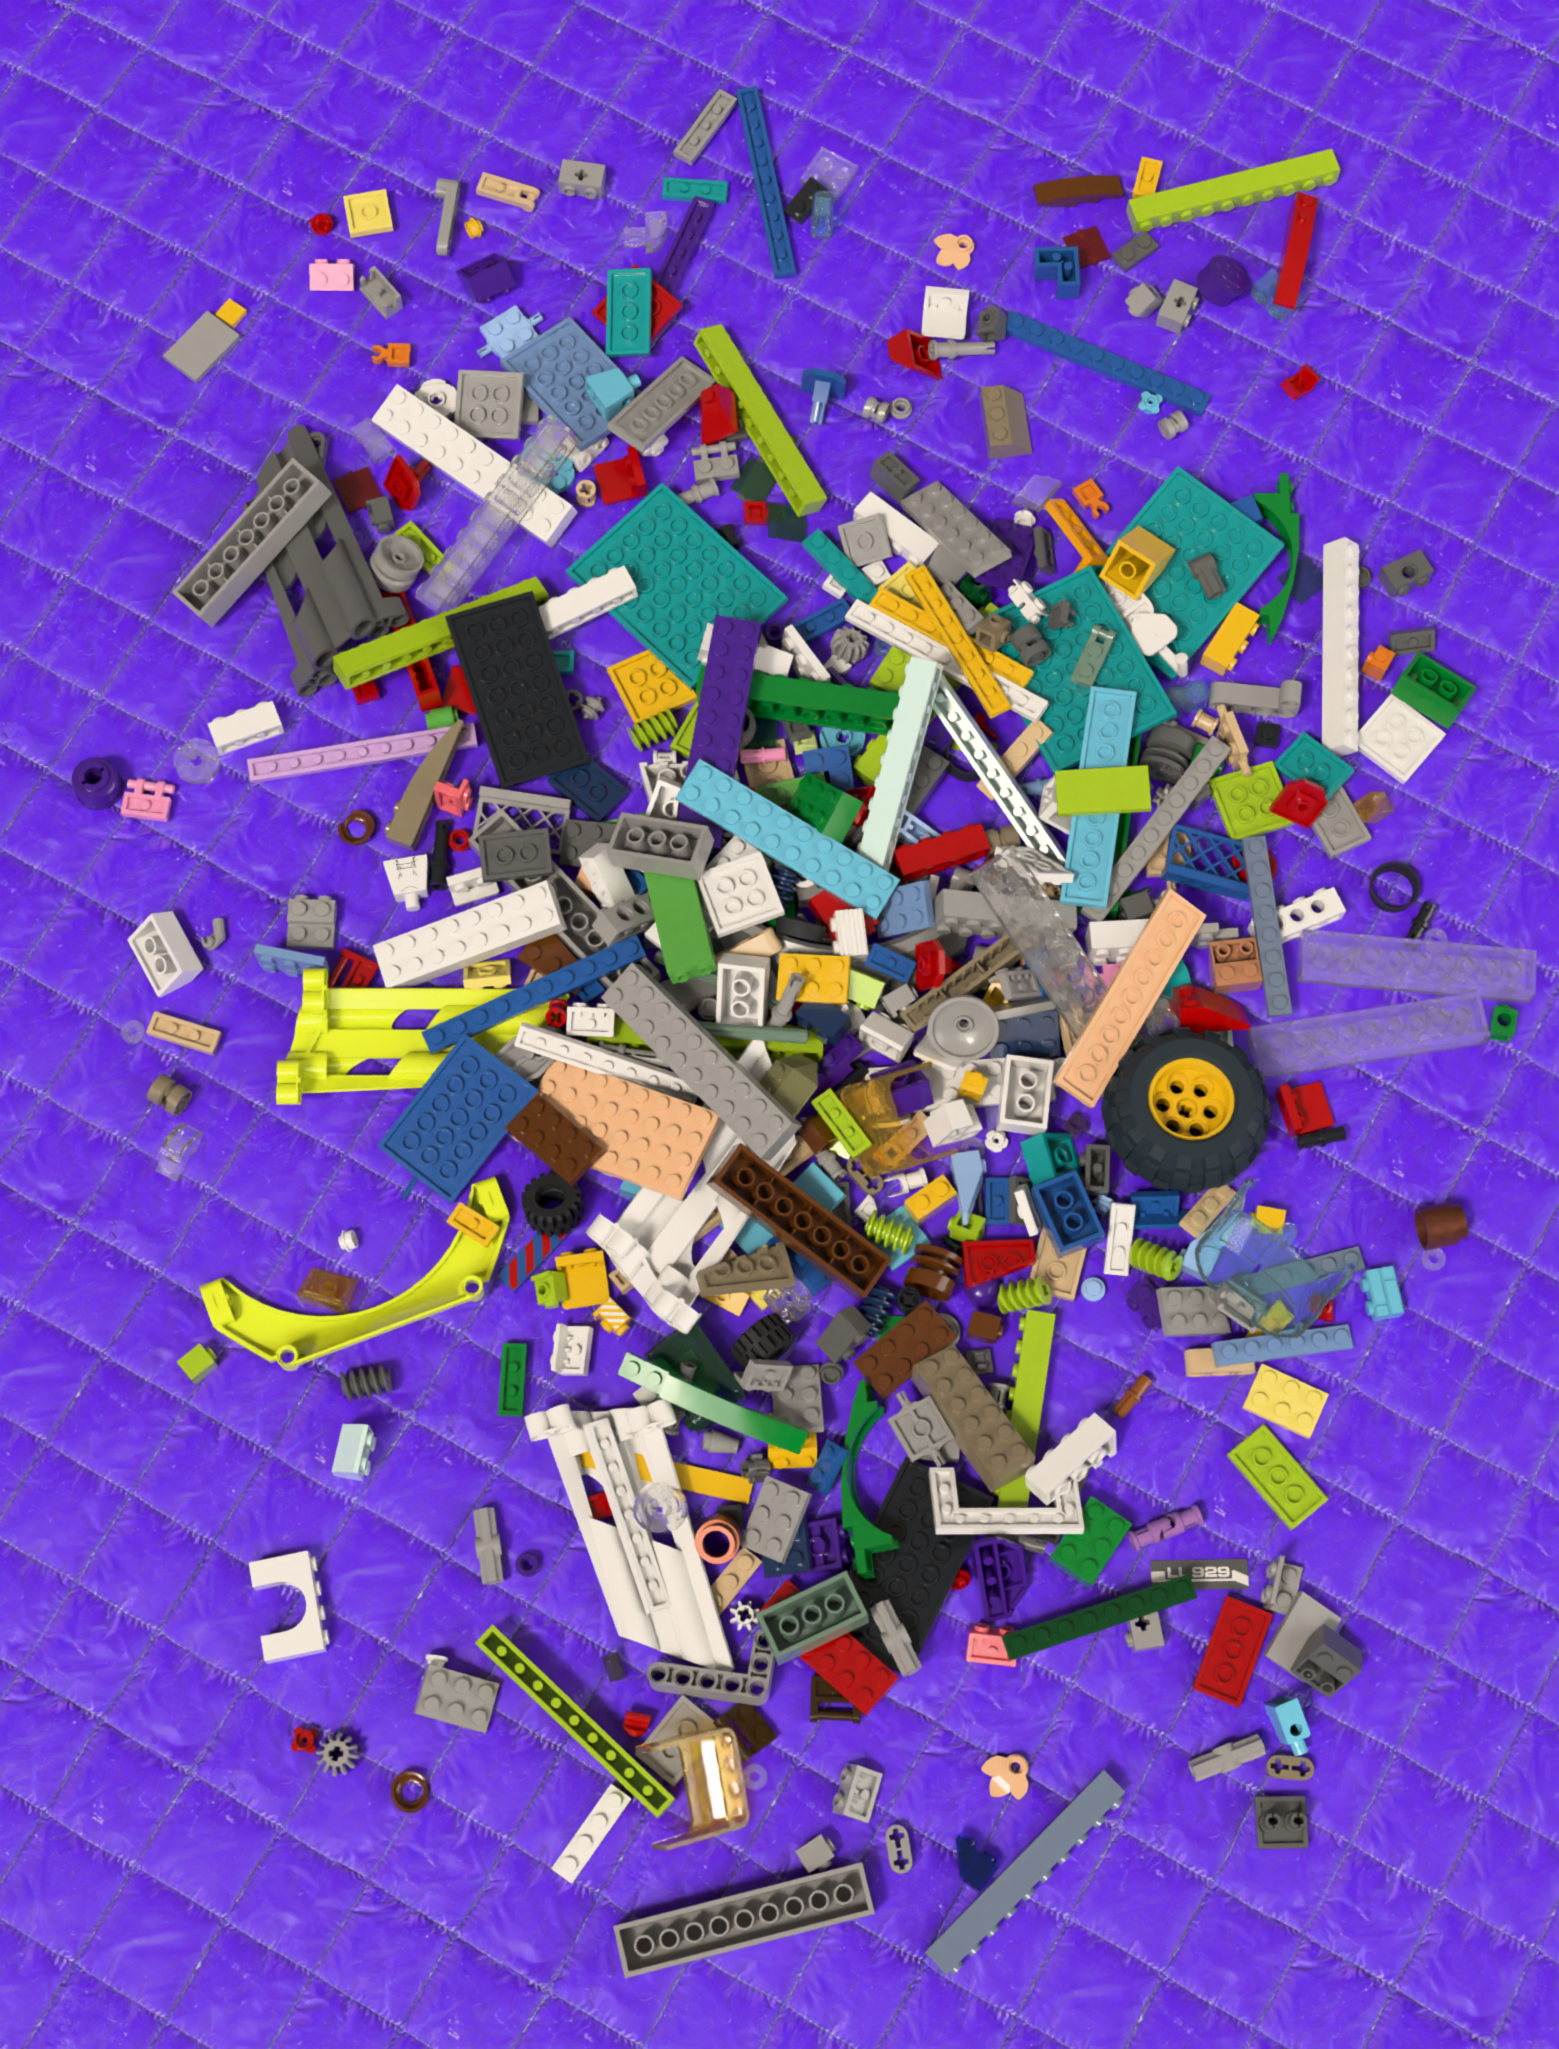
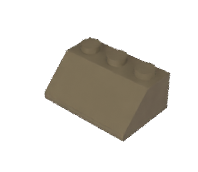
M1004 385L981 387L979 404L988 459L1032 454L1023 393Z

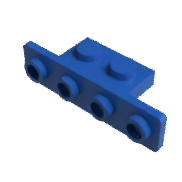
M1179 1191L1131 1192L1130 1204L1136 1205L1133 1229L1182 1228L1178 1224L1190 1210H1179ZM1107 1212L1106 1215L1107 1224H1109L1110 1212Z

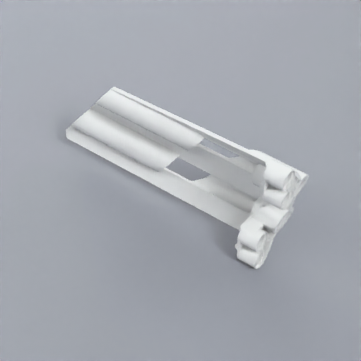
M752 1040L737 1059L758 1082L762 1080L772 1066L764 1041ZM704 1103V1105L702 1106L703 1108L712 1110L706 1103ZM722 1119L702 1158L705 1174L685 1200L679 1201L642 1187L615 1224L602 1216L600 1212L586 1231V1234L606 1251L617 1270L640 1293L650 1309L662 1321H665L669 1326L684 1334L689 1333L702 1315L691 1308V1305L700 1293L696 1279L697 1272L720 1263L749 1218L706 1185L734 1145L741 1143L752 1151ZM795 1135L789 1139L770 1161L762 1160L779 1171L796 1145ZM718 1207L724 1229L695 1267L692 1262L694 1237Z
M662 1399L636 1408H619L600 1412L571 1411L569 1404H563L550 1408L547 1411L525 1416L524 1420L531 1442L548 1439L618 1635L709 1669L733 1672L735 1667L703 1560L695 1547L694 1530L663 1428L677 1423L672 1403ZM604 1418L609 1420L672 1605L650 1614H646L617 1527L593 1519L581 1478L582 1475H589L602 1485L597 1467L596 1469L583 1467L579 1455L590 1452L593 1458L583 1425ZM635 1453L643 1455L653 1482L640 1479ZM655 1504L666 1511L677 1549L653 1540L644 1510L646 1505Z

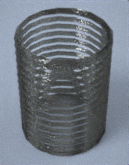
M619 1652L602 1658L610 1682L627 1677Z

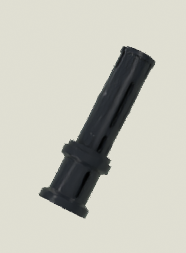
M438 820L435 822L433 861L429 864L431 880L428 882V887L432 890L443 891L449 887L446 877L447 872L450 870V865L447 862L450 822L445 821V825H443V820Z

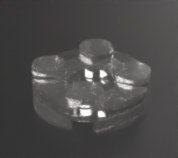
M194 738L177 748L173 763L181 779L191 784H202L213 781L214 776L220 769L221 759L217 749L211 742L201 738ZM200 757L203 762L198 766H194V763H191V761Z
M795 1278L794 1287L768 1289L763 1296L765 1303L786 1324L802 1320L812 1308V1305L810 1306L811 1293L797 1278ZM790 1296L792 1298L791 1302L786 1297Z

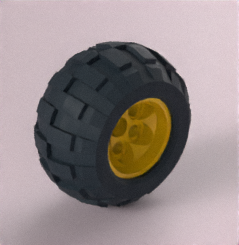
M1190 1027L1173 1028L1166 1033L1151 1034L1138 1041L1134 1047L1123 1055L1118 1062L1117 1069L1105 1087L1101 1112L1108 1143L1111 1149L1122 1159L1123 1165L1133 1175H1139L1151 1182V1186L1165 1191L1168 1189L1182 1191L1184 1194L1202 1193L1203 1190L1220 1188L1233 1181L1235 1177L1252 1164L1265 1142L1271 1110L1265 1091L1266 1084L1259 1069H1254L1248 1061V1054L1237 1044L1232 1047L1220 1040V1034L1205 1030L1204 1033L1192 1032ZM1178 1086L1182 1093L1175 1094L1171 1091L1170 1087ZM1194 1090H1202L1205 1093V1096H1196ZM1164 1104L1168 1111L1161 1112L1157 1109L1156 1105ZM1181 1110H1183L1184 1113L1189 1112L1187 1118L1185 1117V1115H1180ZM1203 1111H1212L1215 1118H1207ZM1167 1125H1173V1126H1175L1176 1129H1177V1132H1176V1133L1172 1132V1131L1169 1130L1166 1126H1167ZM1192 1128L1198 1129L1201 1136L1195 1137L1191 1135L1189 1130Z

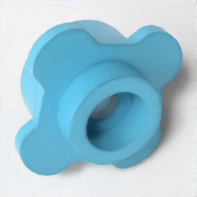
M1148 391L1141 394L1142 401L1139 403L1138 408L1146 414L1159 413V404L1163 400L1162 396L1150 394Z

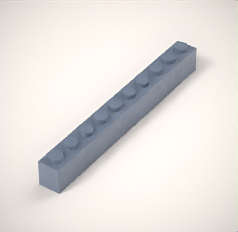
M1105 1770L1100 1772L943 1932L924 1954L945 1976L949 1972L952 1975L956 1974L964 1965L961 1960L967 1954L972 1957L982 1947L979 1942L985 1936L991 1938L1000 1927L997 1923L1003 1917L1008 1920L1018 1910L1015 1905L1021 1899L1026 1902L1035 1893L1036 1890L1033 1886L1039 1880L1044 1883L1054 1873L1051 1868L1057 1862L1062 1865L1071 1856L1069 1852L1074 1844L1079 1847L1089 1837L1086 1832L1092 1826L1097 1829L1107 1819L1104 1814L1110 1808L1114 1811L1124 1801L1121 1796L1125 1791Z

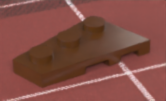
M555 934L526 944L517 957L518 961L543 976L577 962V959ZM583 987L578 988L572 991L571 993L577 996Z

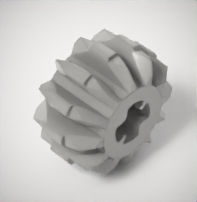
M844 626L842 629H837L830 641L831 654L837 655V660L842 659L845 661V664L850 661L855 665L857 661H862L868 651L869 643L867 642V636L862 635V630H854V627L848 629Z
M340 1732L337 1734L336 1741L333 1735L329 1734L327 1736L330 1743L327 1744L323 1740L319 1742L324 1747V1750H316V1754L324 1757L319 1759L317 1764L323 1765L326 1763L322 1771L328 1773L332 1768V1776L337 1777L339 1768L343 1775H347L345 1766L348 1765L354 1769L355 1765L350 1760L359 1759L358 1754L351 1753L358 1748V1745L352 1744L349 1746L352 1738L348 1736L343 1741V1734ZM337 1748H341L340 1751L343 1753V1757H338V1760L334 1761L335 1758L331 1756L332 1752L335 1753Z

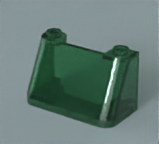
M697 1322L688 1334L675 1329L644 1354V1358L650 1361L658 1357L664 1359L678 1373L681 1362L690 1361L697 1366L692 1378L694 1384L741 1406L746 1404V1395ZM686 1410L685 1414L686 1419L683 1420L689 1432L694 1431L697 1436L717 1424Z

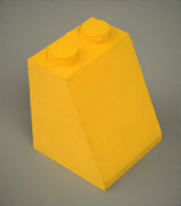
M1137 526L1118 540L1099 577L1137 601L1167 567L1176 549L1142 527Z

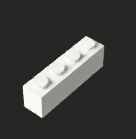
M870 491L854 509L853 520L881 513L891 551L896 555L900 554L915 568L922 565L927 567L939 543L931 535Z

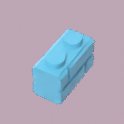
M1394 1266L1365 1271L1362 1275L1363 1278H1360V1287L1362 1292H1366L1368 1301L1365 1302L1367 1315H1371L1374 1322L1401 1317L1405 1312Z

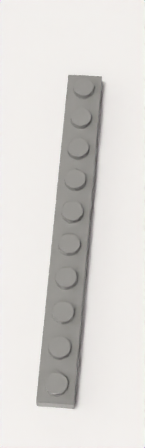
M1214 736L1210 738L1112 868L1106 910L1083 907L1081 909L1083 915L1093 922L1104 921L1230 753L1231 748Z

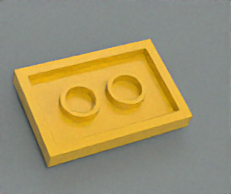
M780 953L776 1000L780 1001L790 975L796 972L802 974L801 977H805V982L795 1002L847 1005L851 957Z

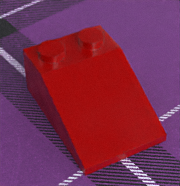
M1183 984L1179 987H1172L1171 1012L1178 1028L1190 1027L1192 1032L1250 1029V1023L1240 1003L1198 986Z

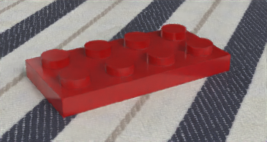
M1226 1595L1192 1690L1233 1707L1240 1708L1273 1614Z

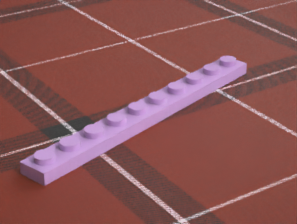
M474 723L465 724L466 729L457 750L478 747ZM452 726L247 759L250 782L253 784L424 756L432 750Z

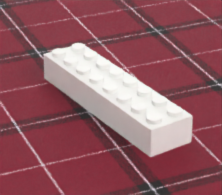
M546 880L373 945L385 987L411 988L564 931L567 927L554 887Z

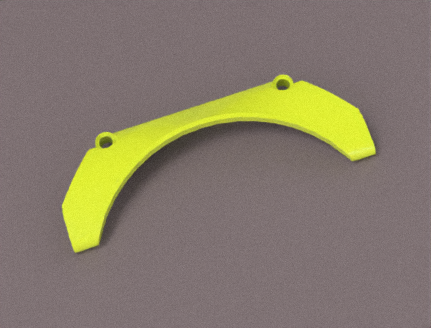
M495 1176L472 1184L467 1207L501 1228L489 1247L482 1246L458 1231L446 1253L431 1271L414 1286L394 1299L367 1310L345 1315H299L262 1304L245 1295L222 1277L199 1286L213 1327L221 1334L270 1363L278 1361L284 1370L294 1371L299 1365L466 1302L480 1300L485 1292L483 1283L491 1279L510 1223V1215ZM470 1284H477L479 1286L478 1291L475 1293H468L466 1289ZM287 1353L294 1354V1359L290 1363L282 1361L283 1356Z

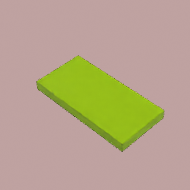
M1148 765L1055 771L1058 817L1151 811Z
M1264 1424L1226 1455L1290 1531L1328 1500L1325 1494Z

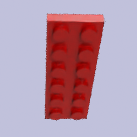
M787 1579L759 1612L801 1591ZM849 1633L798 1656L865 1716L873 1710L899 1680V1677Z

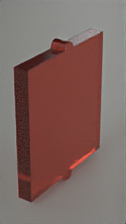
M1096 225L1084 230L1078 229L1076 233L1063 237L1066 247L1078 246L1079 270L1091 265L1096 266V263L1108 260L1111 257Z
M368 467L353 473L350 471L348 475L334 480L349 514L363 508L367 509L366 500L382 497Z

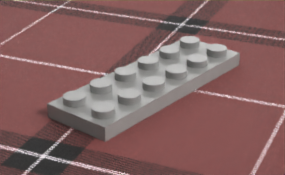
M681 356L610 420L607 429L643 453L699 401L701 391L715 385L716 380Z
M938 480L900 500L901 507L974 578L1012 557L1011 550Z

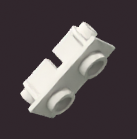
M1013 579L1016 586L1012 585L1008 588V596L1019 608L1024 603L1026 604L1020 611L1027 621L1037 624L1040 621L1041 615L1048 617L1049 614L1045 610L1046 604L1040 598L1035 597L1032 593L1034 591L1032 586L1026 581L1022 582Z

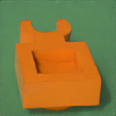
M388 343V349H384L380 345L373 346V352L380 353L379 356H372L374 364H381L387 361L388 367H410V344Z
M1092 478L1073 488L1072 493L1084 510L1088 507L1092 509L1091 514L1094 519H1099L1100 514L1097 512V509H1102L1105 514L1108 513L1109 506L1107 503L1100 501L1104 495Z

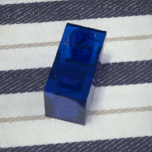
M958 1835L954 1840L958 1877L977 1893H980L998 1870V1867L995 1865L997 1860L986 1851L983 1854L975 1848L977 1844L967 1835H964L963 1838Z

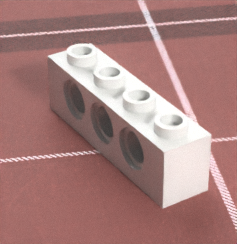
M1334 887L1327 890L1326 888H1321L1308 898H1305V896L1297 898L1292 902L1293 904L1287 907L1284 905L1276 907L1281 942L1283 944L1343 918L1346 910ZM1317 906L1321 909V912L1316 913L1311 907ZM1290 915L1299 916L1301 921L1292 920ZM1253 918L1247 928L1251 937H1255Z

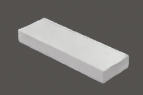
M1111 1202L1104 1274L1128 1276L1135 1204Z

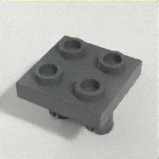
M1305 1796L1254 1797L1257 1849L1309 1848Z

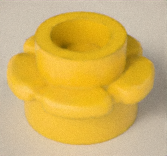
M470 217L469 221L464 223L466 232L471 239L481 237V232H483V226L478 219L474 220V218Z

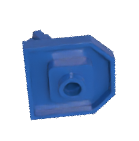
M817 368L803 370L801 391L813 393V405L810 415L811 423L818 425L823 423L825 407L828 404L829 397L844 400L846 379L838 373Z

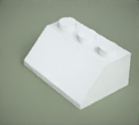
M173 911L151 913L127 939L158 997H163L192 982L203 970Z

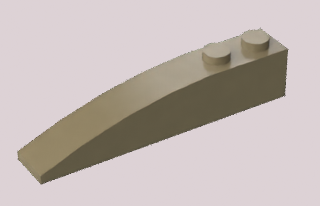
M459 719L427 754L413 775L401 801L398 800L393 810V813H395L392 822L389 821L385 828L386 838L389 843L415 852L436 801L434 787L437 781L444 782L466 729L463 720Z
M1009 931L945 979L939 988L932 989L901 1012V1018L914 1033L928 1025L933 1009L940 1002L956 995L972 996L989 983L988 979L995 976L996 971L1010 968L1023 958L1025 947L1012 931Z

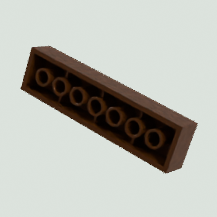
M741 1143L731 1148L706 1183V1185L856 1299L866 1298L892 1260Z

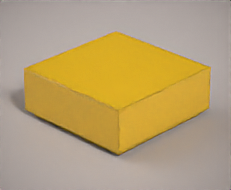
M228 299L215 315L219 320L234 329L247 314V311L236 302Z

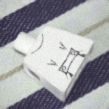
M427 854L383 861L396 902L405 901L407 911L419 910V899L426 898L429 895V861Z

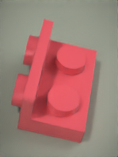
M464 778L459 789L451 783L437 781L434 787L437 808L462 818L464 812L469 811L473 803L469 780Z
M985 1623L969 1625L966 1661L1016 1667V1659L1008 1660L1001 1637L1018 1630H1014L1010 1626L990 1627Z

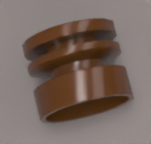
M916 1244L914 1249L916 1255L912 1256L911 1262L917 1267L908 1268L903 1285L916 1288L921 1296L939 1301H949L955 1283L948 1277H958L960 1272L958 1269L961 1268L963 1259L955 1253L938 1246Z

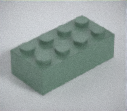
M847 1571L756 1613L757 1622L778 1666L869 1623L868 1614Z

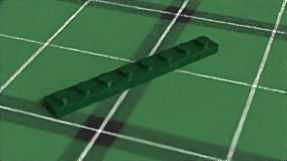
M1187 1574L1004 1635L1001 1639L1008 1660L1012 1661L1195 1600L1198 1597L1190 1575Z

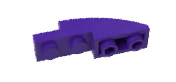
M849 1031L837 1046L833 1047L818 1063V1088L807 1102L837 1085L854 1070L850 1063L865 1047L852 1032Z

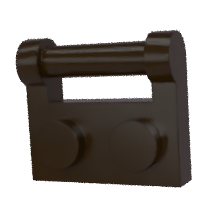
M811 1676L810 1722L817 1723L818 1720L852 1721V1724H860V1711L855 1706H853V1711L818 1710V1702L851 1703L821 1676Z
M738 1703L713 1722L715 1727L722 1730L741 1755L739 1758L743 1763H746L778 1737L753 1705ZM728 1721H732V1723L735 1725L738 1731L742 1734V1736L751 1746L750 1749H748V1747L741 1740L738 1734L734 1731V1729L731 1727Z

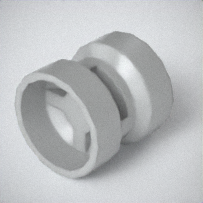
M869 396L865 403L862 417L867 419L873 418L877 423L883 425L891 404L878 402L876 398Z
M1179 410L1173 412L1169 418H1163L1158 421L1159 430L1166 440L1174 438L1176 433H1182L1189 428L1187 419Z

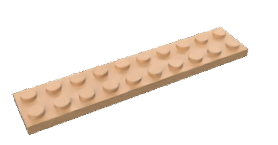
M1171 888L1167 889L1053 1079L1055 1084L1089 1108H1093L1117 1069L1118 1062L1127 1052L1207 916Z

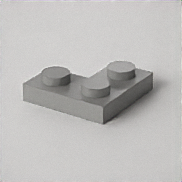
M1218 922L1203 923L1189 947L1196 946L1197 949H1205L1209 947V942L1238 939V928L1219 929Z

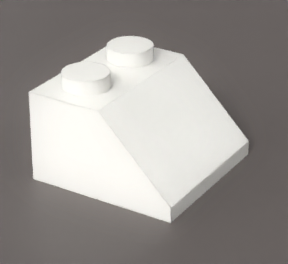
M873 1011L859 1029V1041L899 1064L914 1039V1033H912L908 1026L901 1023L897 1025L891 1021L888 1015L882 1012L877 1014Z

